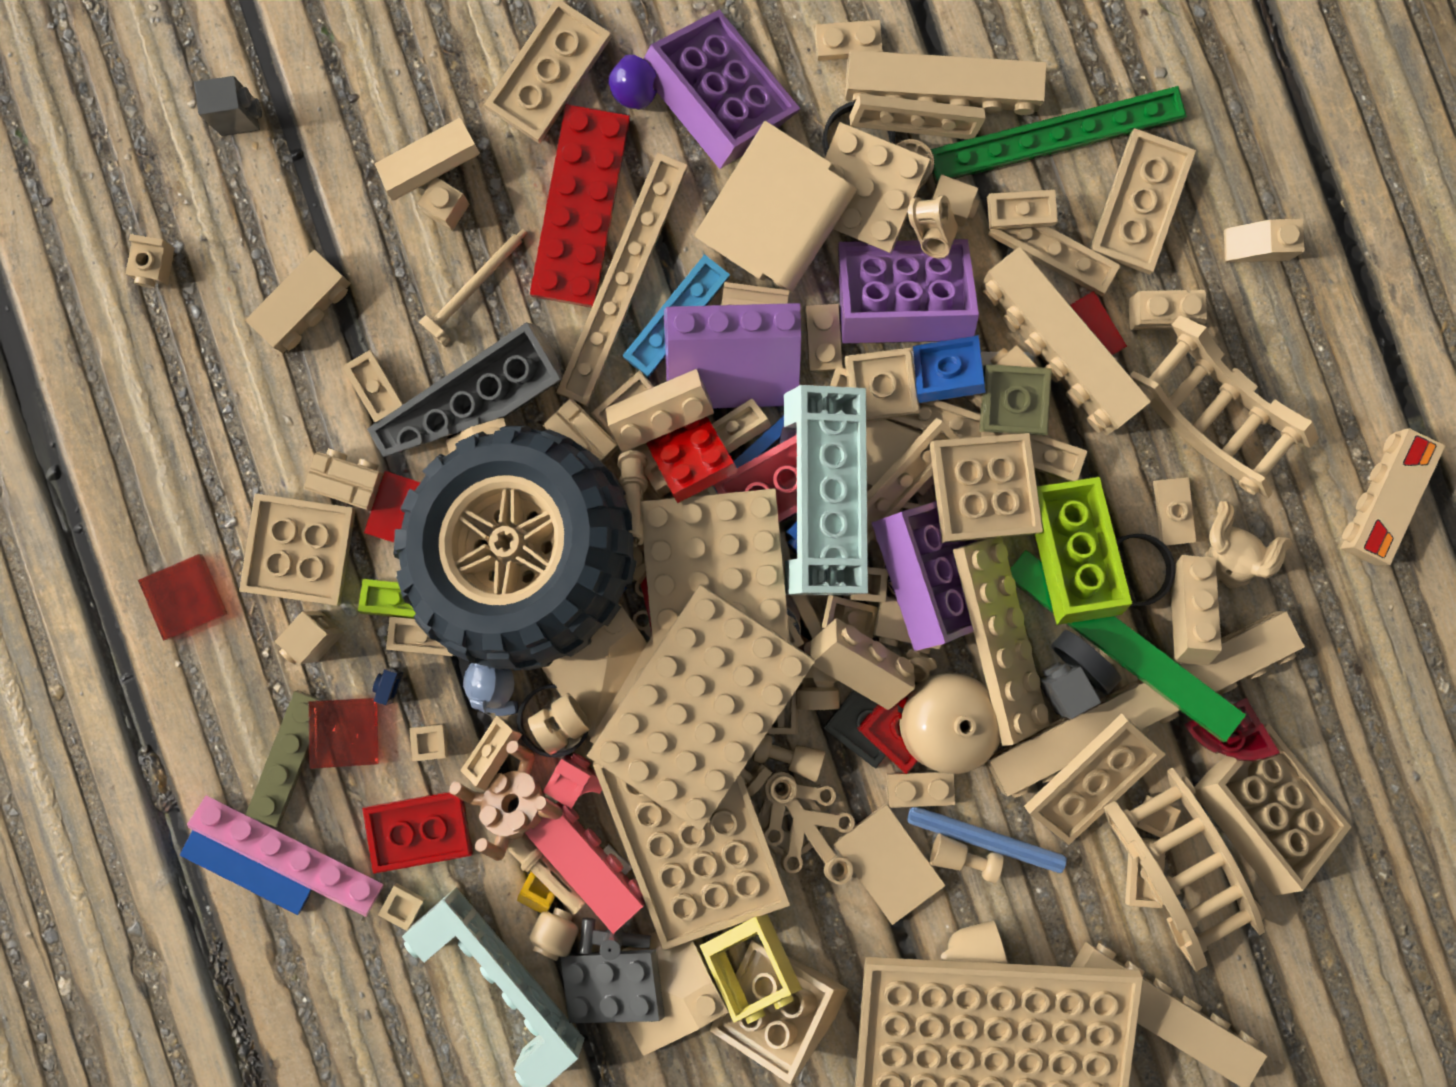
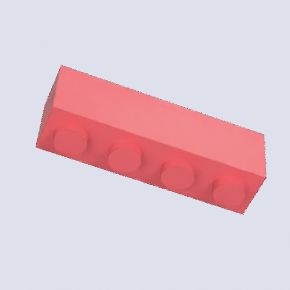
M557 802L556 805L563 811L562 816L556 820L543 817L534 829L530 828L525 834L614 934L645 905L638 882L635 879L629 880L621 871L624 867L616 856L612 853L607 855L599 846L601 844L599 837L591 829L585 830L577 821L579 815L573 808L570 809Z

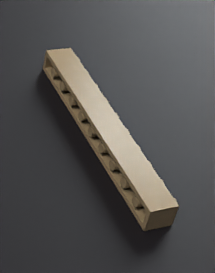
M1273 611L1222 637V651L1208 666L1178 664L1212 690L1223 694L1238 686L1236 682L1245 677L1253 679L1267 672L1265 667L1275 662L1283 664L1296 657L1295 652L1305 646L1287 611ZM1138 679L1100 698L1101 703L1073 719L1062 717L1050 723V726L1022 741L995 751L986 763L1000 791L1007 797L1012 795L1013 798L1028 793L1031 790L1030 785L1040 780L1043 783L1051 781L1060 770L1066 767L1121 713L1145 734L1149 731V725L1157 721L1162 724L1179 716L1177 712L1179 709Z

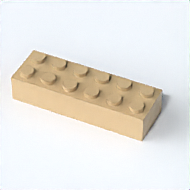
M1020 246L987 272L981 285L983 289L981 293L984 299L992 307L997 305L1004 314L1002 317L1003 321L1011 331L1016 332L1018 330L1025 339L1023 344L1029 353L1034 357L1039 355L1047 365L1044 368H1052L1051 379L1055 382L1060 381L1068 390L1066 396L1077 408L1081 406L1089 415L1087 421L1098 433L1103 432L1105 435L1110 434L1151 402Z

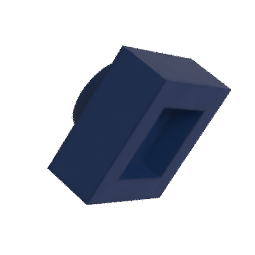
M389 668L384 669L383 674L379 673L372 688V691L376 693L374 702L383 705L394 703L404 672Z

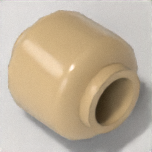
M556 907L553 913H540L529 937L530 942L534 945L532 951L555 961L559 957L568 956L579 933L578 926L571 922L573 915Z

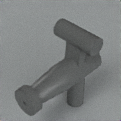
M582 918L579 953L592 954L593 944L601 945L600 954L604 959L614 960L619 956L622 946L650 949L651 935L625 933L622 927L613 934L609 929L606 931L595 929L596 919Z

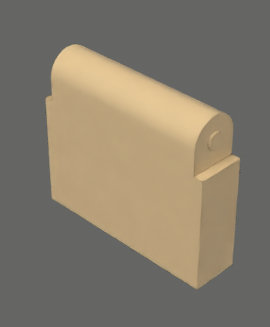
M764 121L694 237L758 279L765 281L768 276L780 287H785L793 292L858 189L845 178L833 173L835 167L831 162L767 121Z

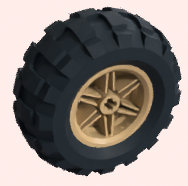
M529 426L500 427V431H495L494 434H486L482 431L458 441L455 444L456 449L447 456L439 454L422 471L426 476L415 491L409 489L401 506V511L405 515L401 529H395L393 554L395 558L400 560L401 570L397 571L398 576L396 578L404 602L412 606L416 613L414 615L415 622L430 639L446 647L449 653L471 663L500 670H531L550 666L554 660L563 656L572 657L591 644L592 636L602 626H609L621 609L619 600L626 585H632L637 563L633 558L634 538H636V541L638 538L633 537L632 533L629 532L630 530L632 531V513L624 497L626 492L616 476L598 457L570 437L552 430L538 431L531 429ZM537 512L538 516L528 520L530 513ZM499 516V522L497 523L495 519ZM482 540L487 541L488 545L484 544L481 546ZM551 542L552 550L550 553L545 554V543ZM493 571H495L494 582L490 580V575ZM533 572L534 577L532 581L525 583L523 576Z

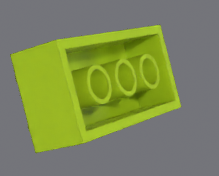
M1100 477L1038 486L1037 493L1043 532L1035 534L1056 625L1122 615L1132 605Z

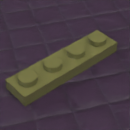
M298 690L294 691L245 816L274 827L281 824L327 707V701Z

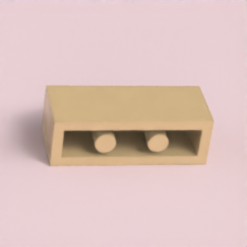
M314 249L245 321L273 348L284 353L286 350L289 351L299 344L302 339L301 334L309 326L317 325L323 319L324 311L332 303L335 304L343 299L348 291L346 288L351 283Z
M697 369L606 408L608 427L622 453L714 413L710 396Z
M1182 555L1175 564V578L1171 587L1174 659L1176 663L1208 666L1222 651L1215 558Z
M836 618L811 640L810 657L815 659L812 666L887 710L915 689L914 665L905 657H900L885 648L882 643L860 633L854 626L847 625Z

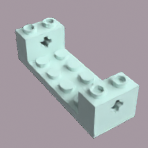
M800 385L784 394V427L797 428V559L785 561V595L868 593L866 388Z
M456 887L417 920L402 936L406 941L404 943L405 948L414 958H420L425 963L456 936L459 939L458 945L466 956L470 958L473 956L481 965L480 971L484 978L491 984L495 982L504 992L502 997L511 1009H518L526 1018L524 1020L526 1027L536 1036L522 1049L515 1064L514 1070L516 1071L515 1077L522 1087H546L579 1058L584 1037L572 1023H569L568 1018Z

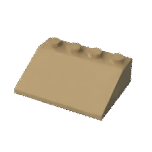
M1266 724L1264 727L1279 750V755L1259 761H1237L1236 758L1226 756L1194 787L1196 791L1194 795L1274 896L1303 891L1351 829V826L1270 724Z

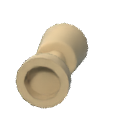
M768 734L765 735L755 751L754 762L765 763L768 757L789 763V771L811 781H817L823 764L825 750L796 745L794 751L772 745V737Z
M940 833L935 838L930 854V865L960 871L965 865L982 871L983 879L994 884L1001 875L1004 862L1003 855L998 853H989L986 858L968 853L967 845Z

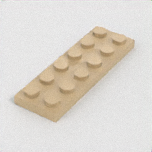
M1002 537L989 538L953 549L990 699L996 714L1002 746L1014 745L1050 726L1048 720V709L1044 704L1040 688V678L1036 672L1032 656V646L1028 640L1024 625V614L1020 609L1016 593V583L1012 577L1008 561V551Z

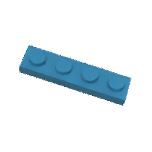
M704 254L622 355L623 358L649 378L666 357L664 310L666 307L707 306L723 287L724 282H727L730 278V274Z

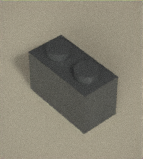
M235 76L194 82L198 114L221 136L260 130L258 121L259 118H262L260 102L250 94L248 88L244 87Z
M1057 662L1042 671L1044 676L1040 677V687L1055 714L1073 719L1101 703L1080 666L1069 665L1068 663L1061 665L1060 662Z

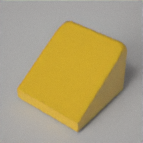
M530 872L518 895L517 901L542 913L548 912L555 895Z

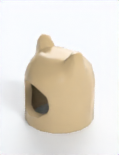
M994 920L956 931L948 941L947 951L941 954L943 961L1008 964Z

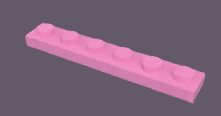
M208 796L204 797L187 823L188 828L367 917L383 889L382 883Z

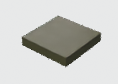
M983 365L986 393H982L979 432L1048 435L1052 368Z

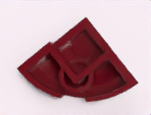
M1247 698L1232 704L1246 714V716L1226 742L1220 741L1194 720L1184 724L1193 738L1203 747L1215 754L1220 753L1236 758L1237 761H1259L1280 754Z

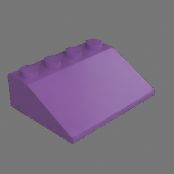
M720 9L651 44L644 57V60L656 72L653 88L657 89V93L719 169L744 155L764 121L778 128L800 110V107Z
M954 239L949 254L941 259L925 254L919 240L897 241L892 254L864 242H838L842 343L946 341L975 335L979 312L968 239Z
M800 303L666 307L664 310L667 381L697 369L710 396L713 408H738L751 398L759 407L784 406V394L799 386L801 354Z
M937 501L872 522L876 540L879 543L914 651L941 645L973 632L953 549L976 542L977 540L942 543Z

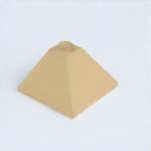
M622 606L609 626H602L592 636L590 645L572 657L563 656L554 660L550 666L541 667L551 682L557 686L556 689L561 696L569 693L578 702L590 722L591 729L588 731L590 737L593 736L647 645L646 640Z
M654 931L649 934L651 935L650 949L627 947L621 950L656 949L665 1017L661 1021L625 1022L643 1056L699 1030L729 1012L707 961L695 940L663 950L657 932Z
M751 940L735 974L749 1005L783 989L764 945ZM788 957L802 990L792 994L794 1002L777 1010L774 1004L764 1008L766 1016L747 1024L745 1018L734 1023L728 1012L714 1020L709 1031L789 1084H793L835 1020L849 989L823 973Z

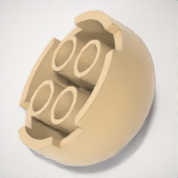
M939 673L915 685V689L907 695L908 699L903 709L902 719H900V732L907 750L922 765L942 773L961 774L979 768L997 750L1001 738L996 714L988 688L977 679L963 674Z

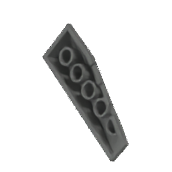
M526 322L367 428L382 456L387 457L464 431L472 426L508 416L562 380L556 353L540 326Z

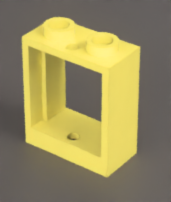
M768 914L756 916L700 945L734 1023L744 1018L747 1024L766 1016L764 1008L774 1004L776 1010L794 1002L792 994L802 990ZM758 934L783 989L749 1005L725 951Z

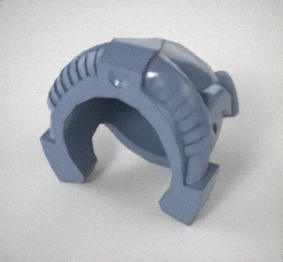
M471 663L465 671L463 680L465 694L470 701L471 707L485 714L495 713V716H509L518 713V702L510 700L515 684L511 669L500 670Z

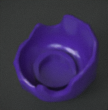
M625 55L609 75V86L613 97L626 108L637 110L646 108L657 94V89H653L656 72L646 60L636 55Z

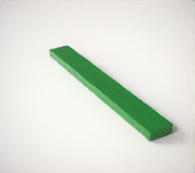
M1179 86L930 149L934 157L932 171L934 182L937 184L941 175L957 179L1131 134L1134 128L1144 131L1183 121L1187 115Z
M1025 550L1010 568L1016 586L1054 614L1042 562ZM1115 616L1067 623L1072 629L1220 741L1226 742L1246 716V714Z

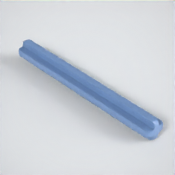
M911 807L909 810L907 821L912 825L1057 873H1062L1065 869L1067 858L1062 854L920 807Z

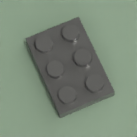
M656 949L620 951L619 956L614 960L604 959L600 952H592V954L569 953L568 956L561 957L569 1023L661 1021L665 1017Z

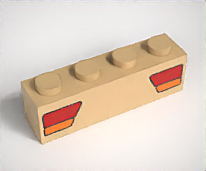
M1410 428L1391 434L1383 446L1385 454L1381 462L1373 468L1370 474L1371 484L1367 492L1361 495L1356 504L1358 512L1353 522H1350L1343 532L1342 539L1344 542L1340 549L1375 566L1391 565L1446 445Z

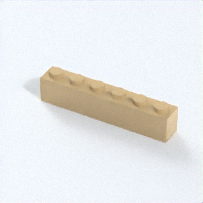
M850 50L847 60L845 100L854 102L859 94L978 107L984 108L986 113L1014 110V113L1018 115H1030L1038 112L1045 99L1046 62Z
M1085 942L1071 967L1139 970L1142 977L1145 973L1143 969L1129 960L1126 961L1125 965L1115 960L1116 953L1101 943L1094 947ZM1143 977L1137 1023L1238 1086L1250 1087L1267 1058V1055L1257 1047L1260 1042L1242 1030L1239 1035L1229 1030L1231 1024L1215 1013H1212L1210 1017L1200 1012L1202 1006L1186 995L1183 996L1182 1000L1172 995L1171 993L1174 989L1160 979L1155 978L1151 982Z

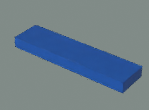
M192 830L180 853V856L296 915L302 912L312 892L311 889Z

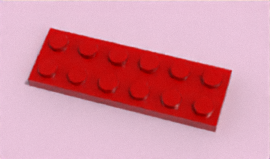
M565 105L530 288L531 297L592 308L598 294L629 130V115Z

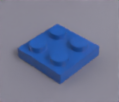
M979 335L913 346L916 389L919 403L986 393Z

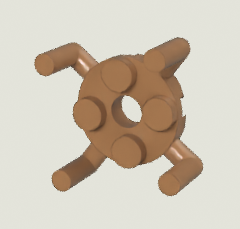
M510 741L507 744L506 750L520 760L517 771L496 774L485 793L475 792L459 782H453L449 788L451 794L468 804L481 806L479 814L481 823L490 832L497 835L494 844L484 838H480L475 844V849L496 861L504 858L509 840L523 837L524 835L522 834L530 828L534 829L543 817L556 820L563 814L559 806L546 799L545 793H543L539 785L540 783L530 776L535 760L534 753L516 741ZM518 797L519 805L517 809L509 813V803Z

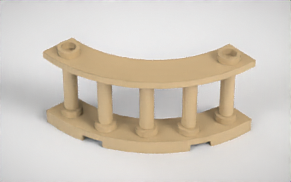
M1180 315L1172 324L1178 336L1176 340L1178 344L1149 378L1135 371H1132L1129 376L1151 401L1149 405L1186 442L1223 471L1237 479L1239 485L1246 492L1252 495L1258 492L1269 499L1273 493L1265 477L1293 444L1296 445L1300 442L1309 448L1315 444L1319 437L1313 421L1294 412L1276 399L1270 404L1254 392L1258 387L1238 368L1230 370L1221 361L1225 354L1215 343L1207 327ZM1189 352L1196 360L1194 363L1195 368L1168 398L1160 385ZM1205 375L1211 376L1221 386L1219 388L1220 393L1192 425L1179 412L1178 408ZM1231 400H1237L1250 410V416L1228 443L1220 449L1205 437L1203 433ZM1267 422L1281 431L1282 436L1255 469L1251 470L1234 459L1233 456L1258 426Z
M1171 768L1167 770L1171 786L1168 790L1131 811L1128 809L1122 811L1116 801L1109 803L1103 808L1108 824L1116 833L1131 858L1139 857L1141 859L1140 864L1148 875L1144 878L1157 902L1160 906L1165 905L1171 916L1166 920L1173 933L1176 945L1197 972L1207 966L1204 952L1208 951L1207 946L1247 923H1250L1260 936L1265 933L1262 919L1266 916L1261 906L1254 900L1240 869L1218 831L1194 797L1196 791L1192 783L1186 776L1180 778L1177 772ZM1180 799L1194 820L1153 843L1150 841L1144 843L1135 829L1138 827L1137 823ZM1202 831L1215 854L1173 878L1170 876L1165 877L1156 862L1160 860L1159 855ZM1222 866L1231 887L1190 910L1187 908L1183 909L1176 897L1181 894L1180 890ZM1237 900L1240 912L1201 934L1194 932L1193 929L1198 926L1197 922Z

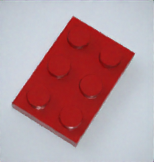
M707 416L646 442L677 504L738 473L732 458Z

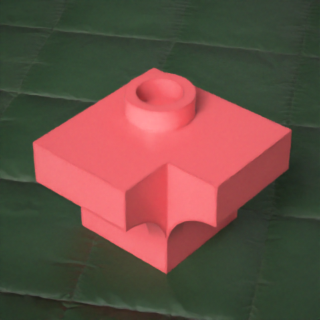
M574 753L572 757L565 755L560 760L543 793L572 809L582 794L587 792L600 794L602 788L595 770L589 767L591 762L583 756Z

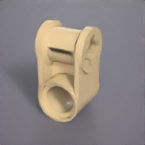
M942 195L938 196L935 200L923 201L919 197L912 198L908 206V217L923 252L933 258H945L949 254L958 231V223L952 213L948 197Z

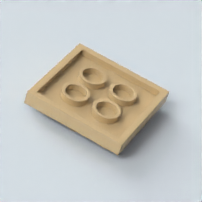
M840 122L825 159L835 167L833 173L848 180L858 190L833 230L892 254L908 217L909 203L912 198H916L930 166L931 159Z
M1029 433L937 440L929 444L942 543L1032 535L1043 532Z
M255 493L239 591L341 606L356 508Z

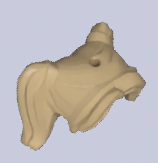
M1221 501L1216 510L1218 515L1210 531L1211 547L1205 553V557L1215 558L1217 581L1221 580L1228 588L1236 589L1249 584L1255 576L1270 578L1279 572L1285 559L1286 550L1290 549L1292 545V540L1287 537H1277L1265 547L1257 536L1246 530L1233 527L1235 517L1233 505L1229 504L1228 501Z

